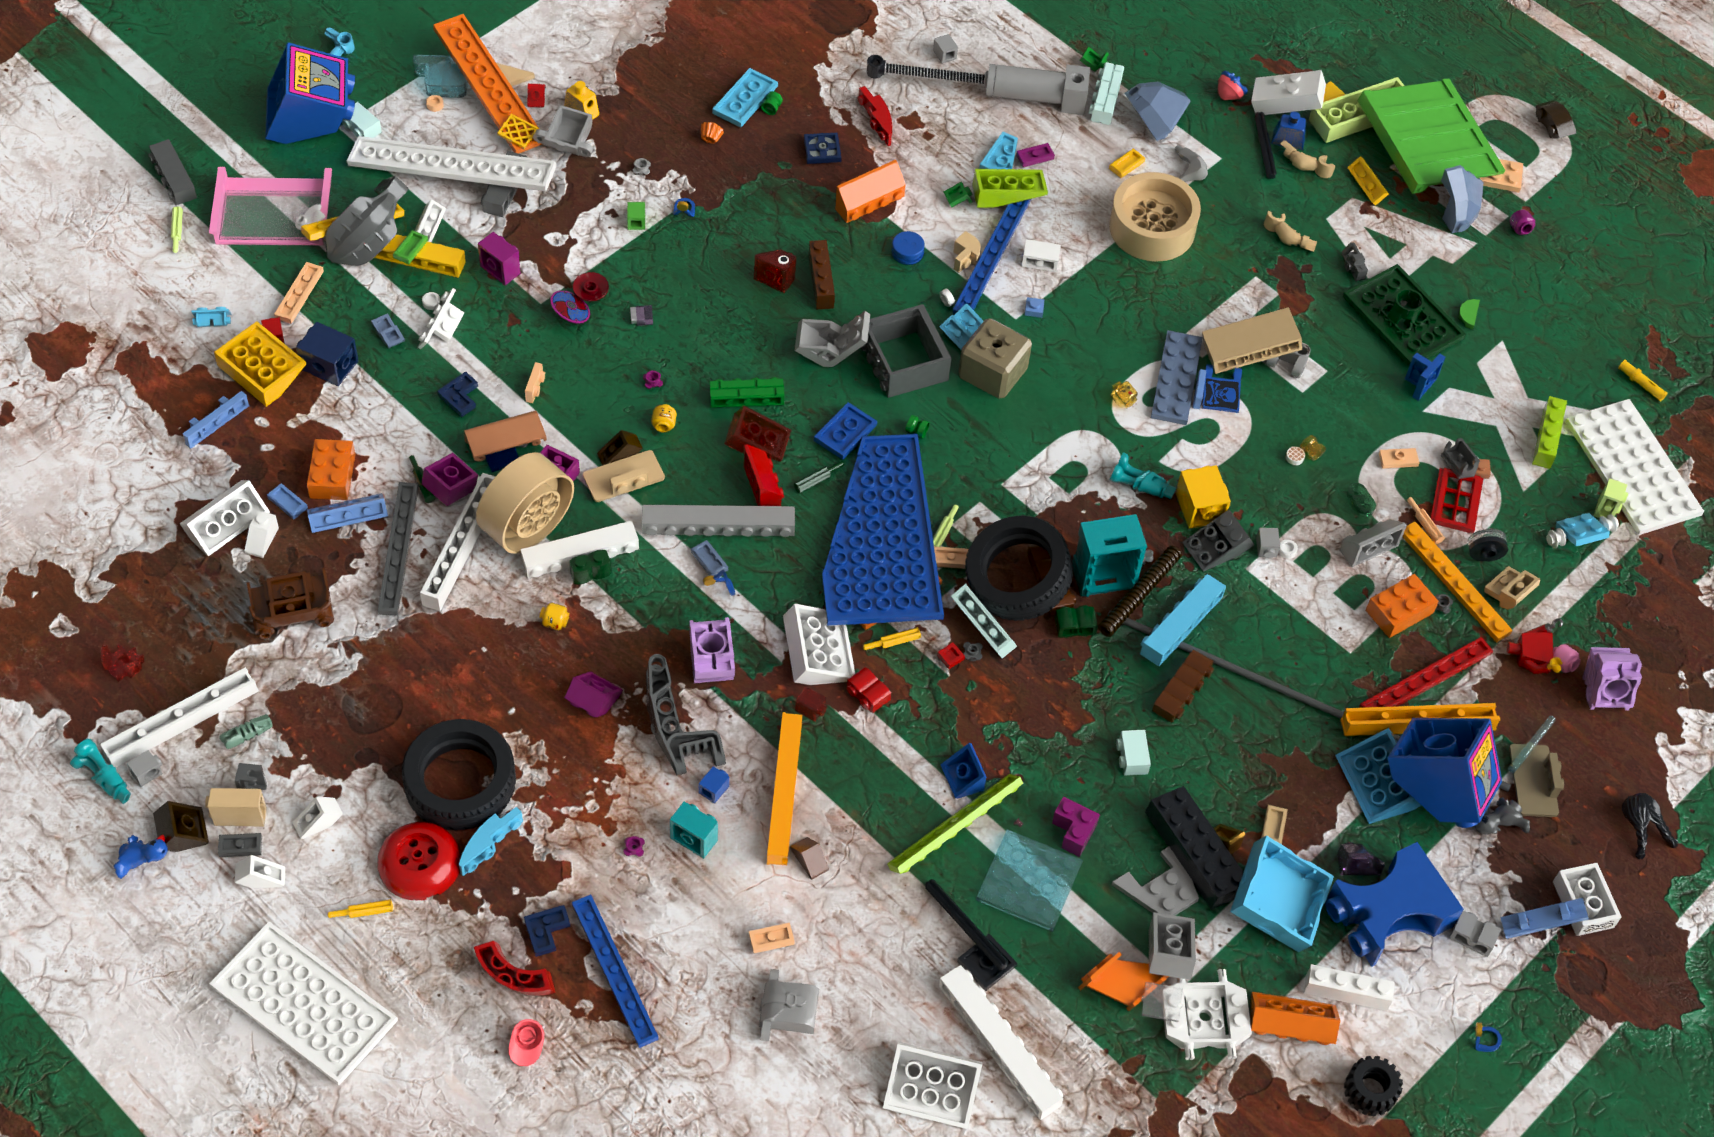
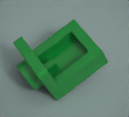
M1087 47L1079 61L1096 72L1099 68H1104V64L1108 62L1106 59L1109 54L1106 52L1103 56H1100L1093 49Z

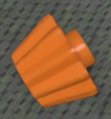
M704 122L701 124V139L707 143L715 144L724 133L723 129L716 123Z

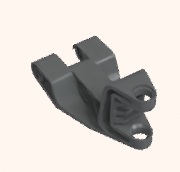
M660 654L652 655L649 658L646 672L647 711L655 738L674 769L676 776L687 773L683 753L685 752L686 756H690L692 750L695 755L699 753V749L704 753L710 747L715 766L725 765L726 759L722 740L717 731H682L670 687L671 677L666 659ZM653 662H660V663L662 664V667H661L660 665H657V664H654V665H651V664H652ZM668 705L671 710L663 712L660 706ZM671 723L675 726V730L667 731L665 725Z

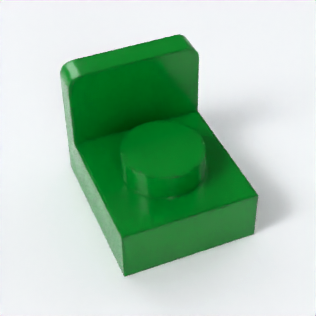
M962 181L943 191L951 207L966 199L969 203L973 202L970 197L973 194L969 186L965 187Z

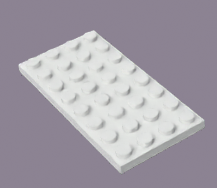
M1630 399L1566 418L1565 423L1605 485L1609 478L1627 484L1625 492L1628 493V496L1621 509L1638 535L1702 516L1704 510Z
M268 922L209 983L212 989L338 1085L346 1079L398 1021L395 1015L271 922Z

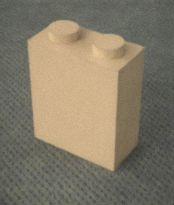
M210 788V794L205 799V807L209 809V818H212L214 826H265L267 807L261 789Z

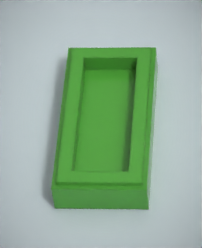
M412 230L393 253V257L409 265L427 243L428 236Z

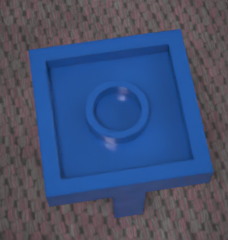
M1418 353L1413 356L1405 380L1416 386L1413 398L1419 401L1437 380L1446 358L1439 353L1432 362Z

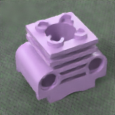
M729 617L725 618V620L693 622V620H690V646L694 683L734 680V652Z
M1591 647L1583 675V680H1585V685H1587L1586 698L1590 710H1594L1595 707L1624 708L1625 710L1634 707L1636 692L1642 679L1640 674L1642 663L1637 654L1630 653V648Z

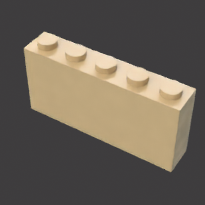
M1289 307L1202 331L1203 344L1215 374L1303 350L1302 338Z

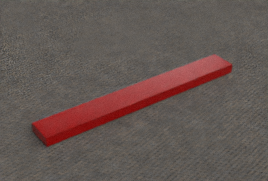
M1480 637L1360 703L1359 708L1400 706L1490 656L1493 650Z

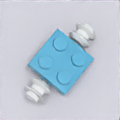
M1585 513L1580 516L1557 521L1556 531L1549 530L1546 540L1553 548H1557L1558 544L1564 546L1566 539L1575 546H1580L1609 538L1610 531L1616 532L1619 523L1612 514L1607 515V518L1601 516L1598 521L1590 513Z

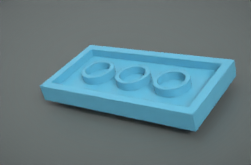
M749 68L713 108V114L741 128L761 106L763 101L766 100L767 94L778 87V82Z

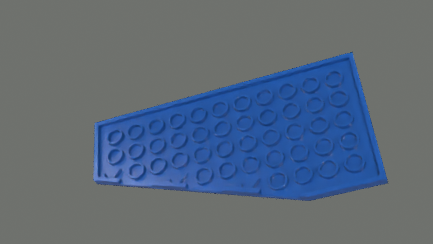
M918 434L862 437L826 565L822 573L827 626L944 619Z

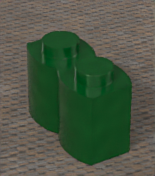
M597 550L589 555H579L569 561L570 574L574 584L577 585L588 583L592 579H602L611 574V561L606 550Z
M1082 605L1078 608L1061 607L1056 610L1054 618L1058 637L1091 636L1097 633L1098 623L1094 607Z

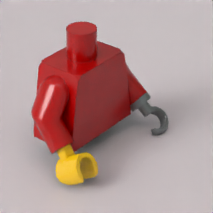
M1556 618L1552 621V624L1546 623L1522 633L1517 643L1508 642L1507 653L1516 654L1517 664L1533 674H1548L1551 669L1556 673L1560 672L1562 661L1559 657L1553 658L1552 629L1555 628V624L1560 621L1559 627H1562L1563 620Z

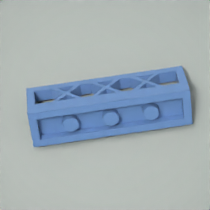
M382 493L307 509L312 533L388 516Z

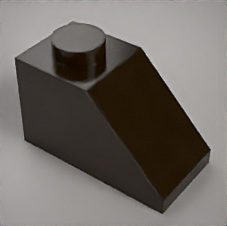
M620 430L597 454L602 465H606L636 455L643 448L636 434Z

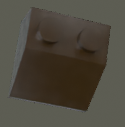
M167 801L153 813L157 838L164 835L168 851L179 852L209 843L202 807Z

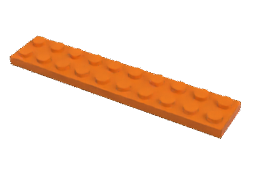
M464 14L433 25V30L499 130L511 114L538 127ZM513 119L508 122V124L514 123ZM518 125V129H524V126ZM515 126L509 127L510 131L516 130ZM507 127L502 132H508ZM534 130L528 131L529 135H532ZM520 132L521 136H527L526 132ZM513 133V134H512V137H513V138L518 137V134H517V133ZM528 138L522 139L523 143H526ZM532 139L526 148L523 149L506 140L513 152L518 154L542 145Z

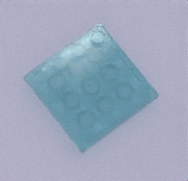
M1006 830L976 900L1053 932L1083 860Z

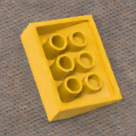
M257 321L214 351L217 366L266 407L284 393L307 364L304 359Z

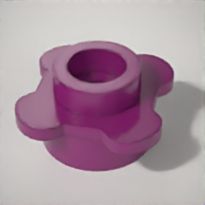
M649 371L644 374L645 387L648 389L656 386L661 387L663 385V381L660 380L661 374L657 371Z
M636 836L627 837L625 839L626 848L623 851L626 856H643L645 840Z

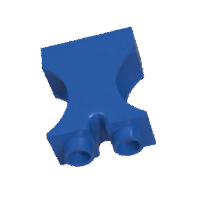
M1418 842L1397 851L1388 868V877L1376 884L1358 886L1345 883L1339 879L1336 880L1325 903L1326 910L1334 922L1339 923L1342 921L1344 926L1353 923L1359 925L1355 932L1348 935L1349 945L1358 957L1365 956L1372 967L1376 965L1385 948V939L1392 934L1413 930L1434 937L1453 928L1464 910Z

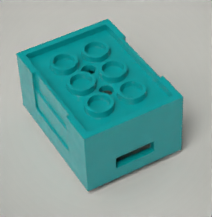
M1137 514L1080 523L1079 540L1076 554L1073 555L1072 566L1081 597L1131 589L1138 582L1147 548ZM1116 578L1117 583L1097 586L1095 584V581Z

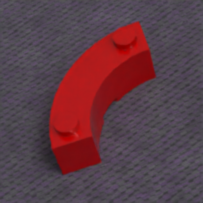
M495 941L474 947L476 956L484 970L508 989L531 996L556 993L551 973L548 970H523L514 967L504 956L500 944Z

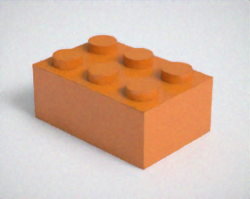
M315 439L307 481L310 499L348 500L356 455L353 441Z
M1413 574L1370 598L1365 611L1388 638H1391L1432 615L1439 601L1416 574Z

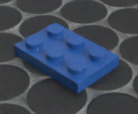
M848 402L814 436V441L844 460L861 442L862 437L867 436L877 426V421Z

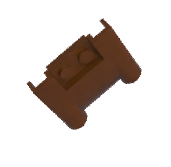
M325 567L322 568V575L311 577L310 573L303 571L272 577L263 581V586L251 588L250 582H246L251 604L249 610L253 620L255 635L261 639H268L274 634V628L311 620H315L316 625L320 627L330 626L334 622V615Z

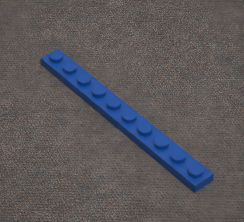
M1031 199L1008 204L956 302L952 314L955 315L966 303L973 310L975 309Z

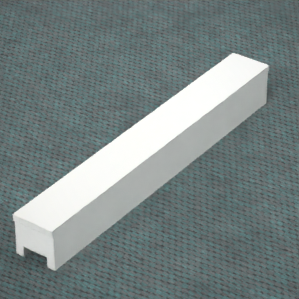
M245 667L101 743L103 755L109 764H112L113 767H118L259 691L256 683Z

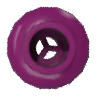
M1521 209L1512 214L1510 225L1517 234L1526 235L1534 229L1535 219L1529 211Z

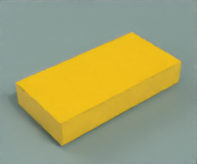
M1133 148L1111 163L1109 169L1122 178L1143 164L1145 157Z

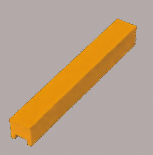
M1495 703L1346 708L1340 721L1345 736L1376 735L1387 728L1393 734H1403L1412 718H1490L1492 729L1496 730L1500 716L1496 714Z
M786 712L782 713L767 865L787 866L802 715L788 714Z

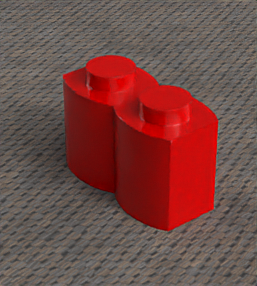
M866 667L847 680L848 693L852 697L859 699L861 706L865 710L874 713L891 700V691Z

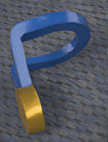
M688 198L678 199L675 202L672 214L677 215L684 211L688 216L694 217L695 204ZM688 203L692 206L690 211L688 210Z
M721 570L715 576L711 575L703 579L706 586L713 585L715 582L725 581L730 595H735V589L725 570Z
M1476 1023V1050L1483 1052L1497 1050L1502 1042L1499 1031L1493 1027H1482V1023ZM1482 1031L1494 1033L1497 1037L1496 1045L1486 1046L1479 1044Z

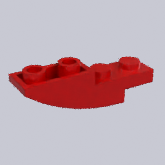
M863 86L859 88L858 102L864 106L868 115L871 116V128L878 133L879 138L887 146H890L892 119L889 109L880 94L873 96Z

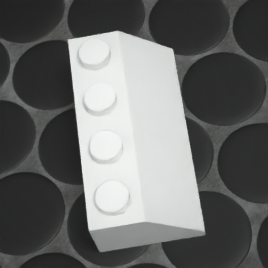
M241 480L185 519L180 525L190 540L209 556L249 528L257 510L270 513L251 482L249 480Z

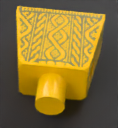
M577 81L566 90L565 107L592 114L593 119L599 116L596 95L586 87L585 82Z

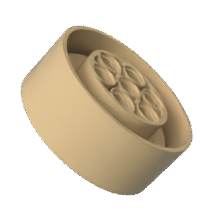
M1146 172L1134 175L1121 183L1114 195L1109 220L1111 236L1123 251L1133 257L1146 261L1174 259L1185 253L1194 241L1201 212L1199 198L1187 183L1175 176L1159 172Z
M537 452L525 454L508 464L489 484L478 504L476 522L486 534L507 552L521 553L520 549L537 545L559 524L571 504L574 494V483L568 475L543 454Z

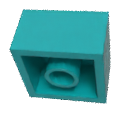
M684 801L670 818V838L704 859L718 841V821L712 815H706L701 812L694 804H688Z

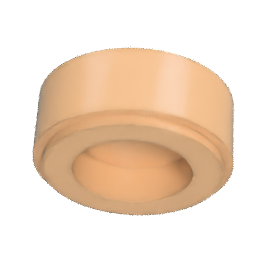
M438 95L429 96L426 99L428 110L433 112L440 111L444 107L443 98Z

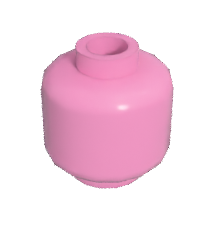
M1566 644L1553 648V658L1559 657L1562 664L1560 666L1563 673L1573 672L1577 669L1580 659L1579 653Z

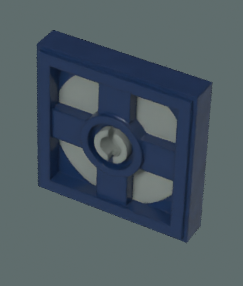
M838 132L804 134L807 164L841 162Z

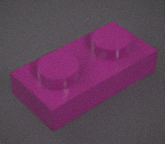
M1045 143L1018 150L1016 156L1022 167H1027L1054 160L1055 154L1050 145Z

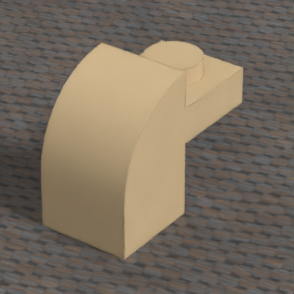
M967 231L961 234L954 243L953 252L958 255L955 258L954 270L958 273L964 268H968L970 263L976 266L979 261L980 242Z

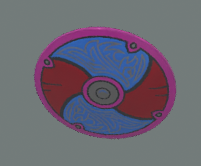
M556 291L552 294L550 298L551 306L560 317L578 324L584 323L589 319L590 310L587 304L575 294L568 291Z

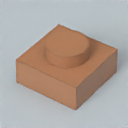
M1479 459L1480 463L1475 475L1489 479L1491 475L1490 460Z

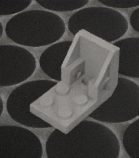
M864 311L860 315L855 316L849 323L844 324L843 327L828 320L802 319L798 322L794 351L823 367H834L867 343L870 314Z

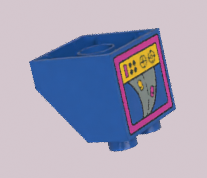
M287 42L267 87L265 139L288 144L335 133L338 131L343 119L350 121L353 116L355 101L348 99V95H351L353 91L355 75L348 73V58Z
M1412 718L1388 756L1392 779L1439 822H1455V825L1461 828L1473 827L1480 823L1502 783L1490 718Z

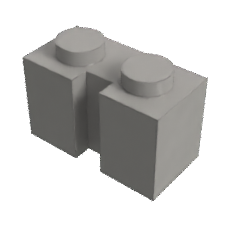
M1463 911L1449 939L1488 957L1494 948L1501 928L1489 921L1485 923L1478 921V917L1475 914Z

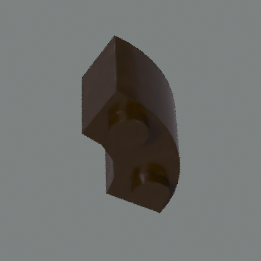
M1552 100L1535 105L1538 122L1546 127L1550 138H1563L1577 134L1571 115L1561 103Z

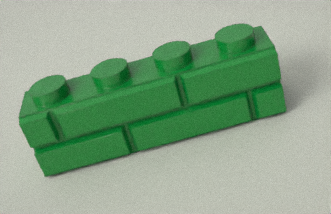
M771 377L769 379L752 378L751 380H741L736 378L731 381H723L721 379L710 381L711 408L784 405L783 379Z

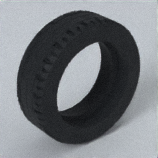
M1012 516L990 524L976 536L966 555L965 573L972 592L990 614L1002 619L1014 621L1029 620L1049 612L1064 598L1072 582L1073 562L1065 539L1053 525L1037 517ZM1018 544H1033L1047 550L1051 558V567L1045 578L1036 586L1021 592H1004L990 584L987 576L988 568L993 559L1003 550Z
M454 719L443 721L427 728L409 745L402 764V780L409 805L421 819L439 825L446 830H465L481 826L492 815L496 814L498 816L506 808L515 790V764L509 744L497 730L479 721ZM468 749L477 751L491 760L494 767V778L482 792L473 797L463 800H448L434 795L425 785V770L434 759L446 752Z

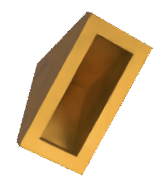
M1223 824L1213 828L1231 854L1241 847L1245 837L1244 831Z

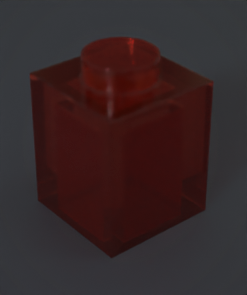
M805 687L796 700L795 711L815 722L827 710L826 697L808 687Z

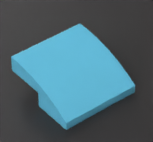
M966 303L955 315H951L939 327L962 349L983 323V320Z

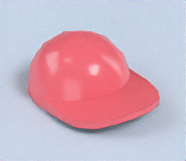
M525 1019L514 1026L508 1053L510 1059L519 1066H529L539 1059L544 1042V1030L537 1021Z

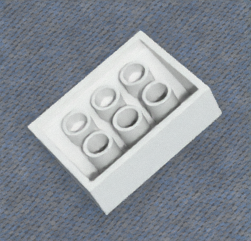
M794 604L783 615L795 683L807 685L847 682L849 678L855 675L846 625L827 626L825 609Z
M898 1042L883 1108L968 1129L983 1062Z

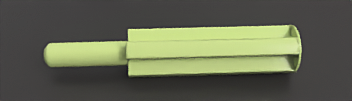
M177 206L172 208L171 221L172 251L174 253L178 252V241L181 240L183 209Z
M953 505L949 515L943 518L933 537L935 547H941L953 525V517L959 508L958 505Z

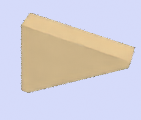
M496 63L511 86L535 79L533 72Z

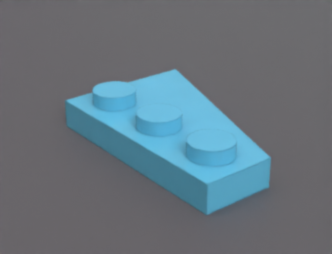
M1002 132L980 163L979 169H1012L1018 138Z

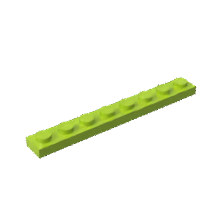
M1008 774L887 863L889 869L899 874L909 871L912 865L924 860L931 851L939 849L942 843L955 837L961 829L970 826L977 817L985 815L988 809L1001 803L1004 797L1016 792L1018 787L1023 784L1021 777Z

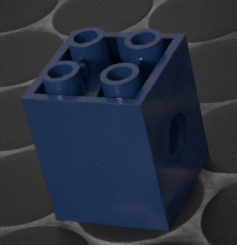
M319 322L310 327L305 337L296 345L297 354L307 363L302 370L338 387L358 363L355 339Z

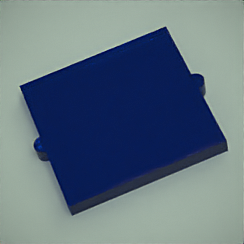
M515 447L485 455L492 473L504 469L512 461L519 458Z

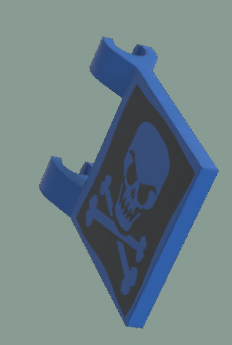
M1207 364L1202 409L1239 413L1242 369L1235 368L1233 379L1212 377L1213 365Z

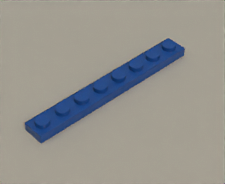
M590 894L573 901L572 907L638 1048L659 1040L658 1034L592 895Z

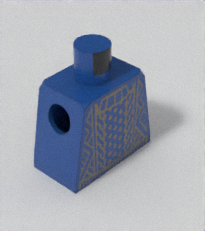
M1295 111L1291 112L1290 115H1282L1273 131L1271 144L1282 146L1280 143L1287 141L1294 148L1303 150L1306 119L1301 118L1300 114Z

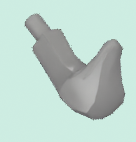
M1177 145L1175 151L1179 153L1181 159L1190 164L1179 179L1184 182L1205 179L1208 175V170L1202 157L1187 147L1183 149L1180 145Z

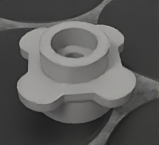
M644 158L634 161V174L647 175L650 173L649 167L651 163Z

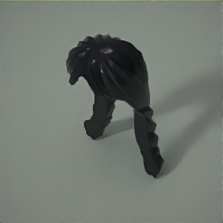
M1638 793L1625 799L1622 804V812L1636 830L1638 845L1636 857L1638 860L1646 856L1645 847L1648 837L1646 827L1649 821L1656 825L1662 838L1671 848L1678 847V840L1671 836L1669 827L1663 820L1659 804L1655 799L1646 793Z

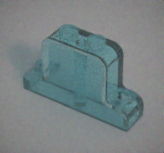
M413 55L414 72L417 76L425 77V89L428 96L438 95L450 98L466 96L468 81L451 56Z

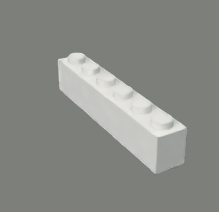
M628 521L520 549L521 559L527 578L539 577L546 573L558 572L569 568V561L579 555H589L597 550H606L609 558L623 553L634 552L639 549V539L633 522Z

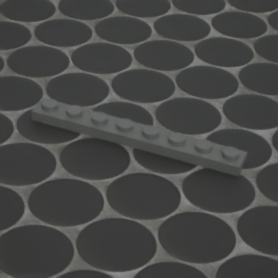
M399 482L378 605V615L398 616L419 489L418 483Z

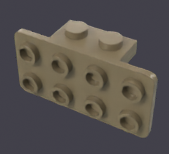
M1511 744L1509 752L1517 803L1522 808V816L1557 817L1559 814L1557 797L1561 790L1564 789V779L1560 775L1561 761H1558L1557 753H1550L1547 745Z

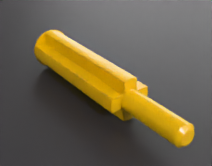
M917 627L880 637L881 640L864 644L863 649L868 650L879 646L887 648L920 639L921 633Z
M389 899L349 905L348 909L328 912V917L349 915L350 918L393 912V903Z

